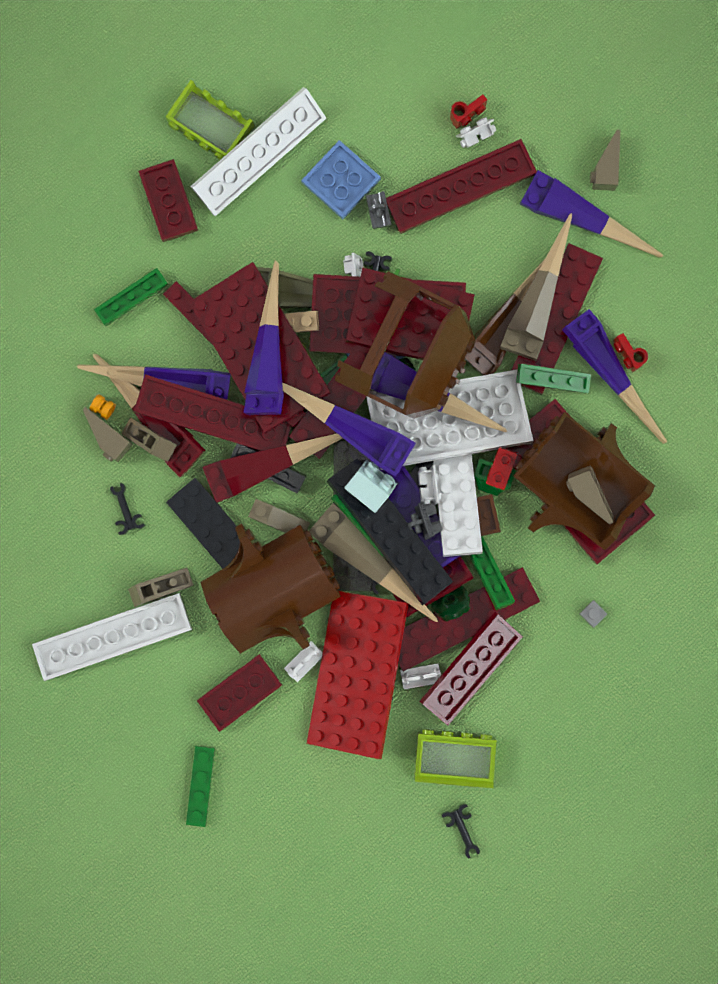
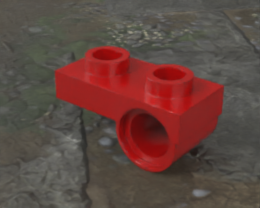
M482 94L468 106L461 101L455 102L451 108L450 119L456 129L460 126L465 127L476 114L477 116L482 114L486 110L487 98ZM459 110L462 111L464 114L458 116L454 112Z
M624 333L618 335L613 340L616 351L621 353L624 358V365L628 370L631 369L632 373L647 362V351L643 348L633 350ZM634 354L640 355L642 362H636Z
M499 446L486 484L505 490L518 453Z

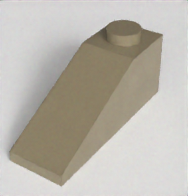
M616 130L594 171L590 173V183H593L592 190L615 191L618 186L621 130Z
M85 407L83 412L100 449L104 451L103 456L111 462L113 460L119 462L133 444Z
M131 417L121 433L150 454L167 462L177 446L166 437Z
M591 465L570 473L568 481H566L569 491H573L580 501L607 523H613L614 515Z
M255 499L248 516L284 533L299 525L306 531L310 524L308 521L258 499Z
M184 568L136 584L129 588L128 591L134 607L194 585L188 569Z

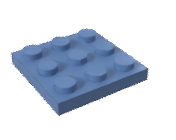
M339 140L301 180V183L343 220L381 180V177Z

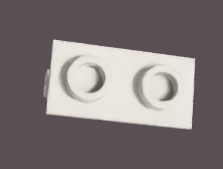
M485 117L478 120L476 126L472 128L467 126L461 129L460 134L456 135V138H462L460 141L461 146L469 148L478 143L479 140L476 136L478 134L481 140L494 135L496 127L494 124H490L494 119H487Z
M352 253V256H345V260H343L345 274L351 273L352 276L360 277L364 267L362 258L355 253Z
M435 465L429 470L426 467H421L417 472L419 485H426V488L419 489L421 503L436 505L441 498L440 490L437 487L438 472H436Z
M312 641L309 643V647L302 650L284 668L288 675L297 682L322 658L323 652Z
M438 664L410 668L404 672L400 670L403 689L432 685L441 676Z

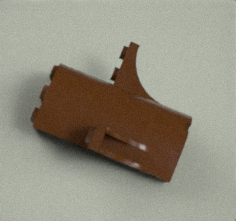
M564 412L560 417L555 416L550 422V426L542 430L538 436L539 438L532 445L531 450L527 449L522 455V459L515 466L517 471L514 477L544 501L540 508L542 510L540 512L536 510L530 517L531 523L528 529L534 533L536 530L548 525L569 526L584 533L605 550L617 539L627 517L651 496L655 485L633 468L625 459L616 441L617 427L614 424L610 423L607 428L603 426L596 434L597 437H595ZM591 465L614 515L613 523H607L580 501L573 491H569L566 481H568L570 473Z
M243 524L236 526L235 529L240 545L235 558L225 568L201 581L203 593L212 615L216 616L220 629L240 654L266 639L278 636L293 638L303 650L310 646L307 639L310 635L307 629L303 627V624H305L303 618L341 597L338 591L340 585L336 578H333L335 573L331 566L325 565L327 562L323 555L320 554L322 550L317 542L313 543L311 533L308 529L305 531L301 525L264 546L259 541L256 542L254 540L255 537L250 529L246 530Z

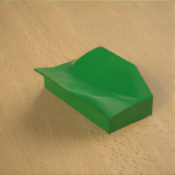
M479 459L474 473L478 490L498 496L504 490L486 484L493 463ZM512 469L505 490L511 488L516 470Z

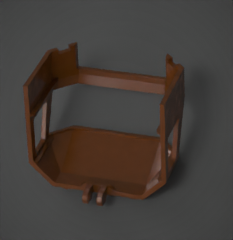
M388 271L384 275L383 279L385 280L382 283L378 281L375 287L394 295V301L360 370L338 360V367L341 370L340 373L336 374L335 381L415 419L438 411L441 406L444 407L449 398L447 394L450 388L453 389L456 384L459 385L460 380L456 378L458 372L464 374L466 371L464 369L466 364L465 357L467 353L472 352L475 346V342H473L475 338L467 314L460 306ZM416 296L421 301L423 298H426L451 311L443 319L407 392L404 408L402 409L377 397V392L371 389L373 375L408 303Z

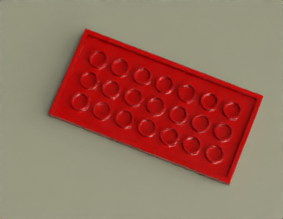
M339 591L341 597L331 603L306 744L382 759L408 603Z

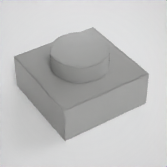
M594 600L579 613L593 628L607 615Z

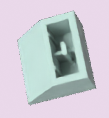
M366 460L345 486V489L376 513L397 484L390 475L381 472L374 462Z

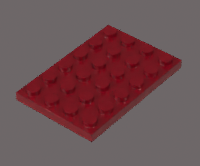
M362 268L345 342L371 348L395 298L394 295L375 287L378 281L382 283L385 280L383 278L386 273ZM404 278L460 306L466 312L468 320H470L475 294ZM414 296L408 303L385 352L423 360L443 319L451 310L426 298H423L421 301Z

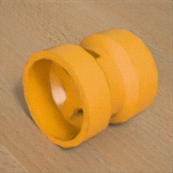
M98 394L92 401L89 410L99 413L102 418L108 420L113 414L116 404L105 400L104 396Z

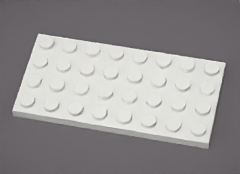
M517 370L460 379L459 385L456 384L453 389L450 388L449 393L504 427L507 432L439 411L413 419L367 397L371 421L397 431L416 442L403 466L497 450L499 446L508 448L533 443L521 384L516 383ZM382 393L376 395L402 409L404 408V400Z

